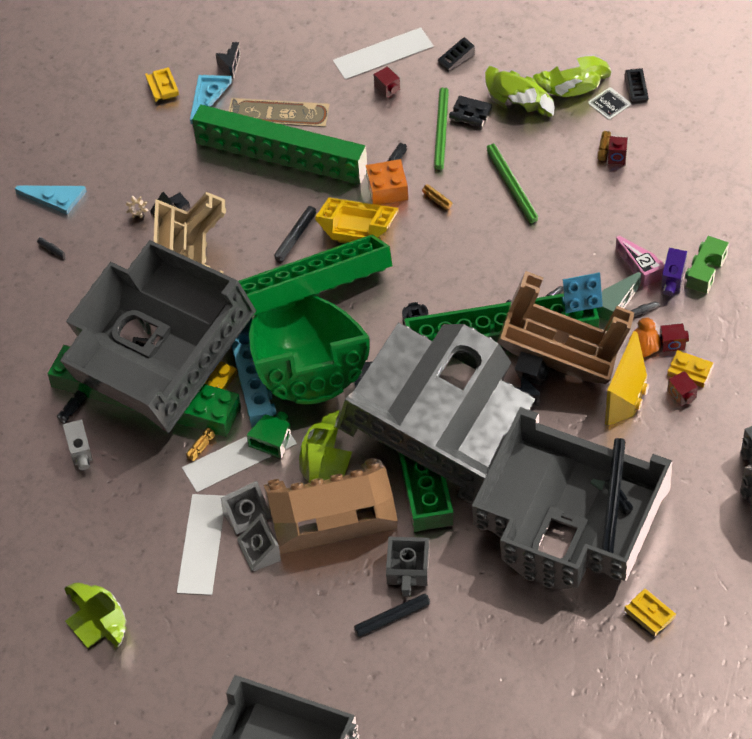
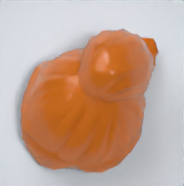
M648 317L642 318L638 321V328L634 331L638 333L642 355L647 357L659 351L661 340L656 330V323Z

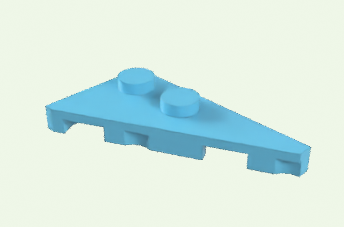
M198 75L190 117L191 124H193L192 118L200 104L211 107L232 83L231 76Z
M16 186L15 188L17 194L66 215L70 213L87 192L84 186Z

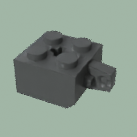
M388 537L386 581L388 585H402V596L410 597L411 585L428 586L429 538Z

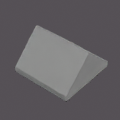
M257 481L221 497L223 514L235 534L245 531L260 514H264L266 520L272 518Z
M260 514L237 538L251 571H256L281 561L279 545L264 514Z

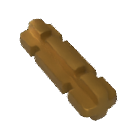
M603 131L601 134L597 155L599 161L607 160L611 136L610 131Z
M426 184L422 188L424 194L444 209L449 210L453 205L452 201L432 186Z
M210 428L204 430L203 435H200L191 446L192 448L186 452L187 459L191 461L197 459V454H201L209 444L208 441L214 438L213 430Z

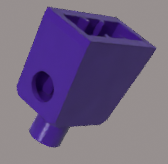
M674 248L668 249L662 274L663 293L667 296H673L675 291H680L686 271L688 251Z

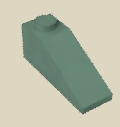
M637 272L602 291L603 306L597 307L599 317L609 321L616 306L624 308L641 285L642 273Z

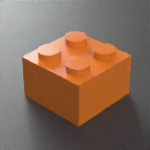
M401 159L366 165V179L373 204L382 205L408 200V184Z

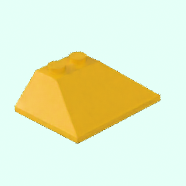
M328 197L315 216V220L332 240L347 243L369 235H374L378 238L387 231L399 208Z
M635 331L632 333L607 390L605 425H611L633 417L636 409L640 410L643 401L641 397L647 394L649 384H646L647 373L638 333Z

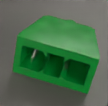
M281 411L278 412L276 417L268 414L264 415L248 432V447L281 459L291 435L290 423L287 422L288 415Z

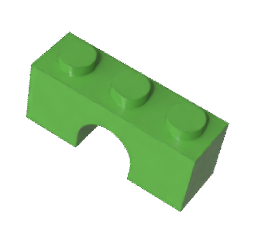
M707 236L705 242H701L698 250L699 254L695 255L692 260V268H688L686 271V287L708 294L714 282L716 270L708 265L722 266L728 253L729 242Z

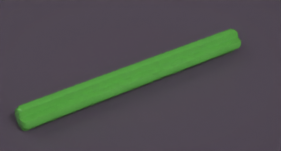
M448 88L439 89L434 168L436 170L444 168Z
M493 143L488 145V154L530 223L537 222L538 215L497 146Z

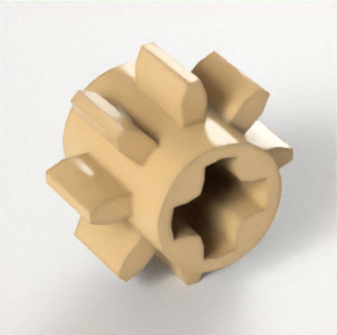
M132 196V203H126L129 206L126 213L130 212L133 214L132 218L136 215L142 218V211H148L145 208L148 202H143L141 200L142 196L138 199ZM135 204H139L138 211L135 210Z

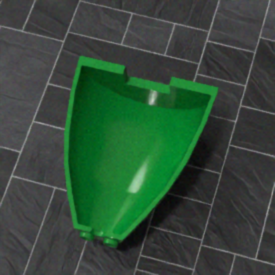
M315 295L304 297L300 301L287 303L283 307L273 308L266 313L256 314L251 322L249 332L250 351L257 374L262 383L274 395L283 400L295 401L298 404H314L330 400L343 393L346 387L359 378L365 361L368 360L370 338L364 329L346 311Z

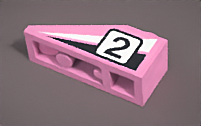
M621 236L616 237L617 252L634 274L637 272L642 273L641 284L643 287L662 280L664 264L661 260H658L655 254Z

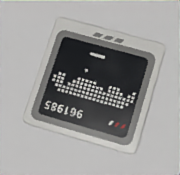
M611 87L588 102L608 119H611L631 105L627 99Z

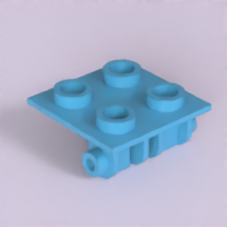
M600 272L563 279L564 297H562L563 305L565 304V313L603 306Z

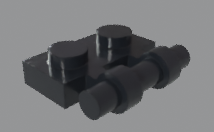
M459 95L453 106V112L450 111L449 118L455 119V122L459 123L461 121L470 123V126L475 127L477 125L483 127L484 120H487L492 110V104Z

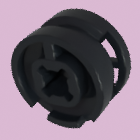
M418 302L409 303L402 310L403 325H405L404 319L429 315L428 308L424 304H418Z

